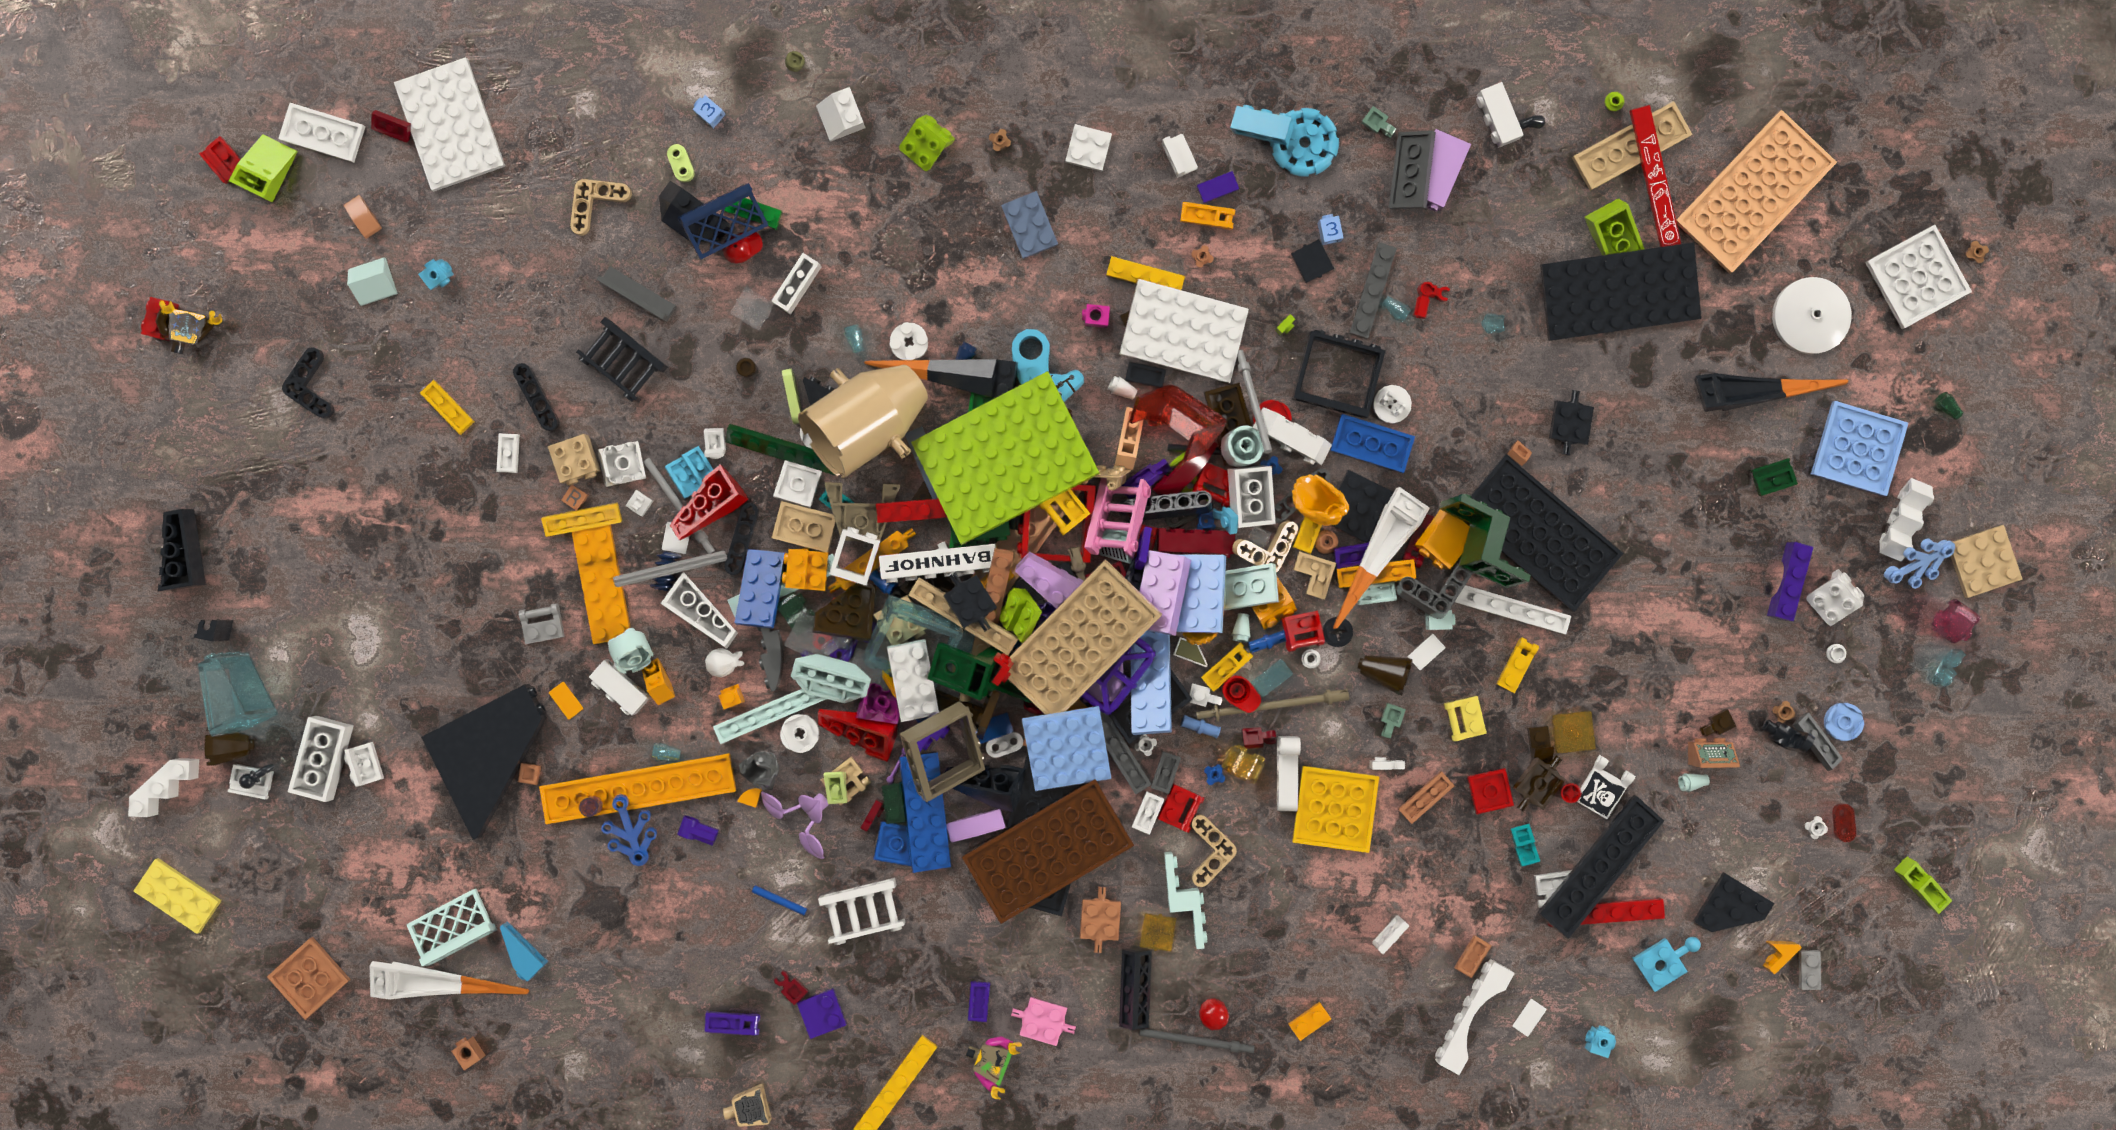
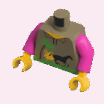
M1002 1036L983 1041L980 1049L969 1046L965 1057L975 1060L973 1066L975 1076L991 1092L992 1098L999 1100L1001 1098L997 1095L998 1091L1005 1093L1004 1088L997 1087V1085L1000 1086L1011 1056L1020 1054V1052L1016 1051L1015 1047L1022 1046L1020 1042L1013 1043V1041Z

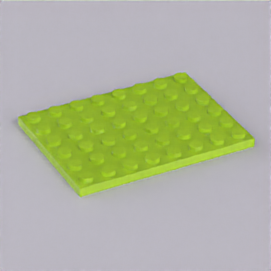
M1048 371L911 442L961 545L1100 474Z

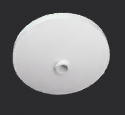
M1818 277L1800 279L1789 284L1778 295L1772 313L1774 329L1780 340L1796 352L1803 354L1826 352L1837 346L1848 333L1851 324L1850 303L1844 292L1829 280Z

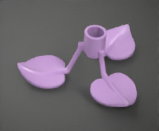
M762 791L763 804L773 817L781 819L783 814L798 808H802L808 814L811 822L805 829V833H799L800 842L808 853L817 858L824 859L820 842L813 835L809 834V830L814 822L820 823L822 820V810L829 805L825 796L820 793L814 798L801 795L798 798V805L789 809H782L781 803L775 797Z

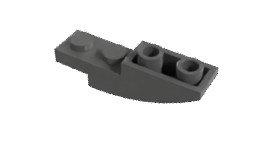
M757 627L758 631H761L763 635L761 639L762 647L764 650L767 649L768 652L760 655L759 664L761 670H765L767 676L764 678L767 689L770 688L771 692L778 690L783 672L784 650L780 630L772 631L771 628Z

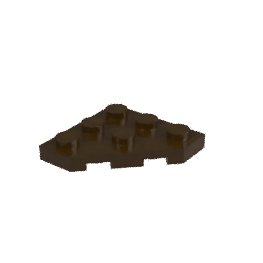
M856 583L850 589L830 601L829 604L816 611L812 633L869 642L872 632L876 585Z

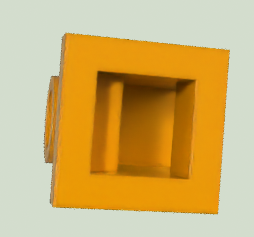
M739 684L721 690V694L718 695L723 710L745 702Z

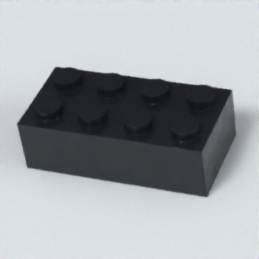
M1170 668L1172 716L1193 701V699ZM1129 696L1109 716L1127 742L1132 744L1145 734H1132L1131 696Z

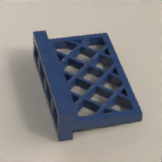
M745 183L677 217L700 260L769 226L749 183ZM748 196L752 202L750 210L740 207L742 199ZM728 206L736 208L733 219L723 216L724 210ZM739 209L749 213L746 223L736 220ZM713 214L719 217L716 227L706 224L708 216ZM752 214L759 216L762 222L761 225L757 227L749 225ZM722 218L732 221L729 232L719 229ZM693 223L702 225L699 236L692 234L688 226ZM735 223L745 226L743 234L736 235L732 233ZM705 227L715 230L712 241L702 237ZM718 231L728 234L726 242L723 244L715 242ZM701 240L711 243L709 251L703 254L699 249Z

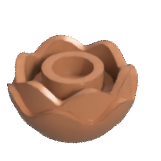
M1330 530L1320 531L1315 547L1322 554L1334 552V548L1338 546L1336 534Z

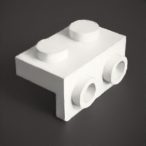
M373 742L344 750V760L349 765L351 771L350 779L355 784V787L384 779Z

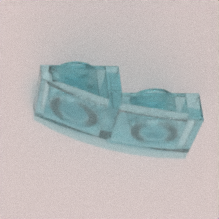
M1952 649L1944 657L1936 670L1933 679L1934 686L1946 687L1953 682V677L1957 675L1953 668L1960 665L1962 658L1966 656L1961 649Z

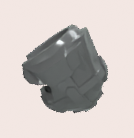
M765 751L756 752L739 764V773L750 783L762 791L773 790L776 776L779 773V764L775 754Z

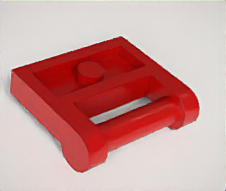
M1207 462L1199 472L1192 492L1207 491L1210 493L1212 500L1228 508L1230 505L1228 471ZM1206 483L1225 491L1224 496L1203 488V484Z
M1318 611L1281 618L1288 652L1295 651L1301 647L1320 646L1325 643ZM1314 631V637L1295 641L1294 635Z
M1173 783L1157 818L1189 833L1192 820L1200 803H1203L1205 798ZM1189 798L1194 799L1184 822L1181 823L1179 819Z

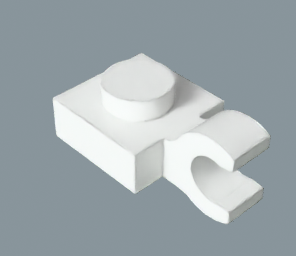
M1193 683L1191 685L1189 695L1193 701L1190 703L1206 707L1208 701L1221 705L1222 697L1209 694L1211 688Z

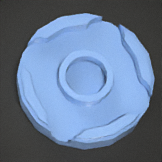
M1837 703L1827 710L1824 717V727L1827 733L1834 739L1840 741L1853 740L1863 730V714L1855 705Z

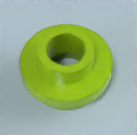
M1611 92L1605 98V106L1610 111H1618L1624 105V97L1619 92ZM1616 98L1618 100V104H1614L1612 102V99Z

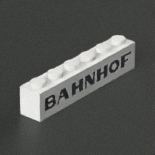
M996 544L879 556L881 579H886V583L898 582V578L905 577L906 581L917 580V576L925 575V579L936 578V574L944 573V577L963 571V575L975 574V570L979 569L986 573L990 570Z

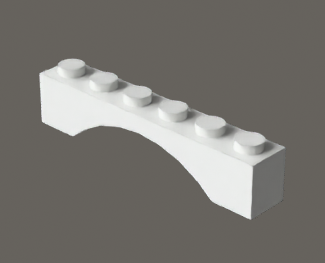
M1492 959L1484 963L1480 978L1476 979L1473 983L1472 993L1465 998L1461 1013H1457L1454 1018L1455 1024L1453 1028L1447 1031L1444 1038L1446 1041L1442 1047L1440 1046L1435 1054V1060L1438 1064L1460 1075L1468 1060L1467 1035L1474 1015L1488 999L1505 991L1515 974Z

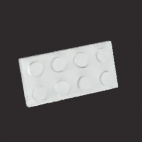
M289 103L278 139L354 163L365 126Z
M926 640L888 646L887 651L901 722L929 717L939 713L934 683L927 679L931 667Z

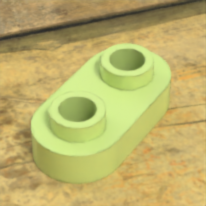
M679 144L672 145L667 151V156L674 175L680 182H689L694 177V169L688 153L683 146ZM679 151V156L675 157L674 152ZM682 169L687 170L685 174L680 173Z

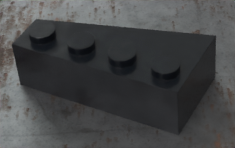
M178 509L163 512L162 538H164L163 548L160 551L162 567H159L161 582L158 584V591H173L206 585L194 509Z

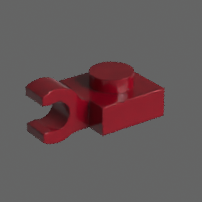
M1261 727L1242 729L1244 749L1263 748L1264 743L1276 744L1275 730L1262 732Z

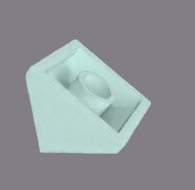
M385 257L348 269L347 285L360 306L398 294Z

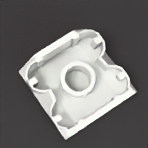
M638 441L598 449V457L606 487L646 479Z

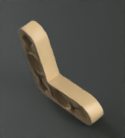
M587 179L579 180L574 189L570 223L571 230L579 236H584L589 232L593 199L627 202L632 196L631 189L623 183ZM584 184L589 188V190H585L584 194L588 200L579 198V196L583 197V191L580 190V187H584ZM601 186L608 187L607 195H599V188ZM612 187H614L615 191L619 192L624 188L627 194H624L621 198L619 194L613 193ZM584 202L587 204V210L580 213L577 207L580 203ZM577 215L586 217V219L582 218L581 220L585 227L581 228L580 231L576 228V225L580 224V218L576 217Z
M1288 520L1281 522L1267 551L1249 541L1238 539L1233 544V552L1235 555L1256 566L1269 564L1272 561V563L1276 564L1277 572L1281 568L1295 540L1298 526L1296 523ZM1283 542V549L1278 552L1276 549L1277 544ZM1242 545L1244 548L1249 549L1248 553L1242 551L1240 546ZM1259 551L1261 556L1259 560L1254 561L1253 556L1255 552Z
M1199 814L1194 816L1191 823L1192 827L1214 849L1192 874L1194 884L1198 887H1204L1235 857L1237 850L1235 845L1207 817ZM1197 819H1199L1200 821L1204 819L1205 821L1203 823L1207 828L1209 827V825L1212 826V828L1207 830L1205 835L1202 834L1203 832H1205V830L1202 827H1195L1197 825ZM1217 832L1219 834L1218 841L1211 842L1208 838L1209 834ZM1223 839L1226 840L1223 842L1226 847H1232L1230 855L1228 853L1224 855V849L1221 846L1218 849L1216 848ZM1210 860H1219V867L1211 869L1209 867ZM1206 866L1208 871L1212 874L1209 876V874L1207 873L1204 876V882H1197L1196 880L1198 878L1196 875L1198 873L1202 875L1205 872V870L1202 868Z

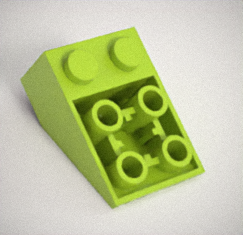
M262 134L238 162L229 181L273 202L298 151Z

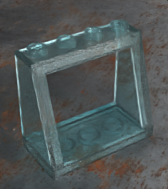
M888 595L871 640L863 655V662L870 668H880L885 673L892 675L890 661L875 656L894 617L949 636L947 645L957 648L962 638V627L933 610ZM933 682L934 688H936L938 683Z
M240 651L225 654L223 652L218 654L211 653L203 657L204 661L198 663L207 726L211 737L246 731L278 715L249 653H240ZM226 669H229L230 679L225 671Z

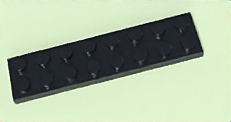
M1633 795L1537 913L1565 938L1569 939L1663 824L1664 820L1639 797Z

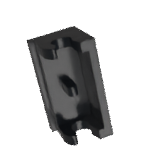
M212 619L208 630L204 628L205 620H201L198 624L197 634H194V638L207 641H229L233 620Z

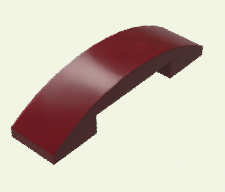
M1203 432L1191 445L1193 449L1168 477L1164 475L1153 490L1159 496L1179 493L1202 470L1218 444Z

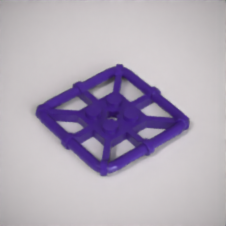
M1141 638L1135 644L1145 652L1123 654L1096 681L1101 686L1104 704L1087 691L1081 696L1093 707L1099 706L1100 711L1106 715L1114 712L1130 691L1137 687V682L1156 656V652ZM1146 658L1131 678H1128L1118 670L1125 660ZM1114 675L1126 685L1110 704L1107 683Z

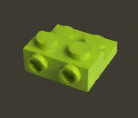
M1013 588L1008 592L1007 602L1001 608L999 620L1006 631H1013L1019 641L1024 643L1032 634L1042 611L1026 589Z

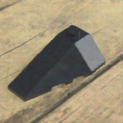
M1001 765L1000 768L984 766V771L952 788L994 808L1013 812L1021 797L1025 768L1010 765ZM947 767L945 772L951 770L954 767Z

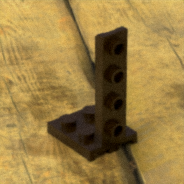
M935 689L939 712L960 701L957 697ZM994 690L991 696L987 695L983 708L969 702L960 701L964 706H968L973 714L971 718L978 729L976 736L982 740L1000 696V693Z

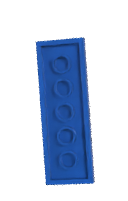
M938 752L920 754L928 782L940 776ZM899 757L912 872L951 867L943 793L925 802L916 792L907 757Z

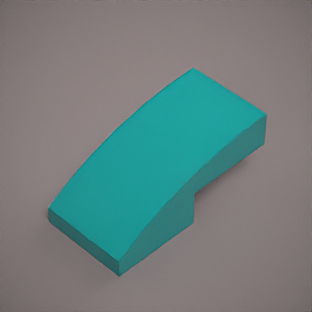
M1530 824L1511 828V835L1520 866L1524 867L1540 862Z

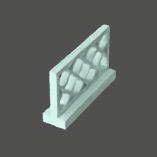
M473 889L406 924L421 957L419 959L421 966H430L497 931L495 924L491 922L477 889ZM472 895L476 901L474 908L465 906L467 898ZM453 905L460 907L456 917L448 915L449 909ZM463 909L472 911L469 922L460 919ZM476 913L482 914L485 922L480 925L472 923ZM436 914L443 916L439 926L431 924L432 918ZM446 918L455 920L452 931L443 928ZM459 922L468 924L465 932L462 934L455 932ZM418 923L426 925L422 935L417 934L414 926ZM429 927L438 929L435 939L426 937ZM442 931L450 933L449 939L445 943L438 941ZM428 940L433 942L431 950L425 953L422 946L424 941Z

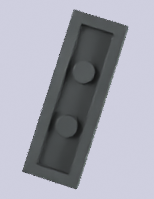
M1809 712L1803 714L1793 724L1797 731L1807 732L1815 737L1810 749L1827 771L1833 770L1843 760Z

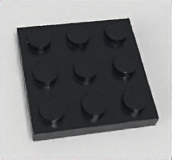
M1347 470L1338 490L1344 494L1349 504V511L1346 515L1342 516L1338 524L1331 526L1365 543H1369L1383 509L1394 492L1351 470Z

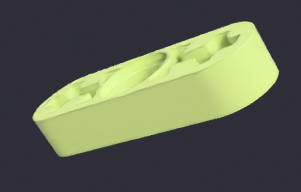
M792 368L782 370L791 418L794 425L799 424L798 414L802 410Z

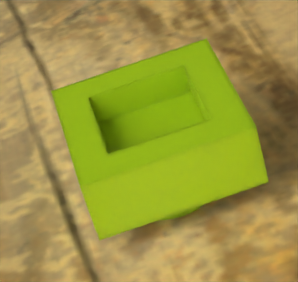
M1290 314L1275 331L1279 335L1283 332L1287 334L1294 327L1292 323L1295 321V318Z

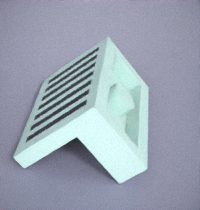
M1106 529L1102 539L1126 541L1128 532ZM1101 547L1099 549L1101 556L1129 564L1132 561V558L1124 552V549Z

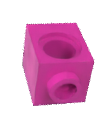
M1087 304V309L1082 310V320L1085 321V326L1108 328L1110 306ZM1094 311L1099 312L1101 318L1097 321L1090 318V314Z

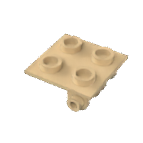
M1098 465L1097 468L1100 474L1095 477L1107 478V487L1113 491L1126 482V474L1131 469H1125V466H1114L1113 469H1107L1104 465Z

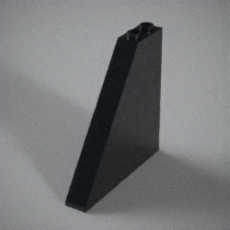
M524 684L421 737L472 840L482 837L520 768V764L526 757L547 718L545 715L546 709L542 703H539L536 697L538 696L537 691L530 684Z

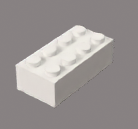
M320 716L308 717L290 781L289 793L323 802L334 800L344 763V750L348 748L354 725Z

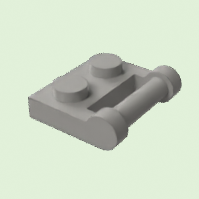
M558 603L551 604L550 607L529 611L525 609L519 610L525 644L565 637ZM553 614V620L529 624L528 618Z

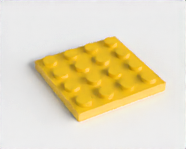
M1302 766L1298 793V810L1295 816L1292 842L1369 853L1379 776Z

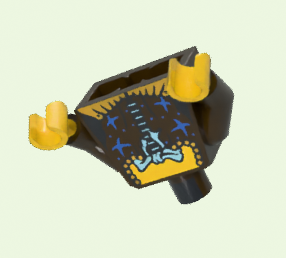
M164 301L159 302L161 309L155 319L162 338L173 340L171 352L183 354L185 343L196 345L215 325L222 322L221 314L214 318V311L209 312V318L207 319V316L174 309L171 301L168 306H165Z

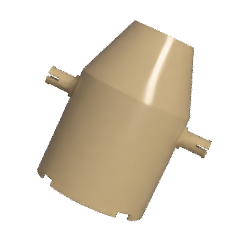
M907 365L861 372L851 379H848L840 368H836L837 373L833 370L830 377L839 387L798 414L800 427L804 435L808 433L812 443H810V446L816 455L836 476L841 474L843 479L889 447H893L901 458H905L904 453L908 456L911 449L901 439L905 436L926 403L928 395L920 378Z

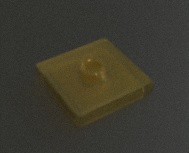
M1591 711L1552 715L1556 753L1596 749Z

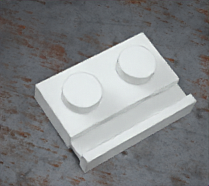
M233 764L228 792L268 799L274 771H270L259 778L260 782H255L252 788L244 789L239 784L240 777L243 774H250L252 770L256 772L260 768Z

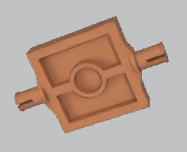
M1098 886V898L1082 899L1079 937L1080 939L1095 941V953H1102V941H1118L1121 901L1105 898L1106 887Z

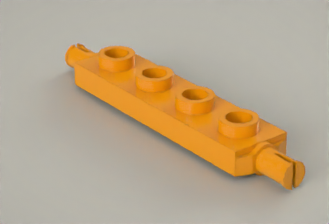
M912 528L904 534L896 531L880 542L870 573L880 567L879 556L899 554L909 547L907 540L916 535L915 531ZM872 549L843 569L865 575ZM835 576L836 581L827 588L832 594L840 587L846 591L856 582Z

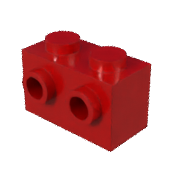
M150 297L145 308V319L141 323V334L170 341L169 339L162 338V334H160L155 322L157 314L161 309L159 302L164 301L165 306H168L170 301ZM172 302L174 309L178 310L179 304Z

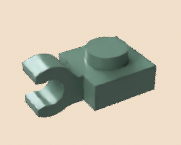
M1374 106L1361 122V124L1377 134L1381 130L1389 138L1393 136L1396 130L1395 127L1386 122L1388 116Z
M1386 703L1381 722L1386 724L1381 736L1391 738L1394 726L1400 728L1406 709Z

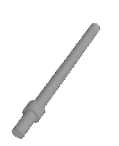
M1238 350V369L1240 374L1243 375L1264 452L1270 453L1272 448L1251 379V368L1249 362L1246 361L1244 351Z
M646 459L643 463L679 512L683 504L651 459ZM700 529L694 533L696 541L702 544L708 554L715 552V549L708 541L709 537L704 531L702 532Z

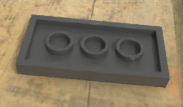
M1432 130L1398 132L1389 202L1390 209H1426L1436 132Z

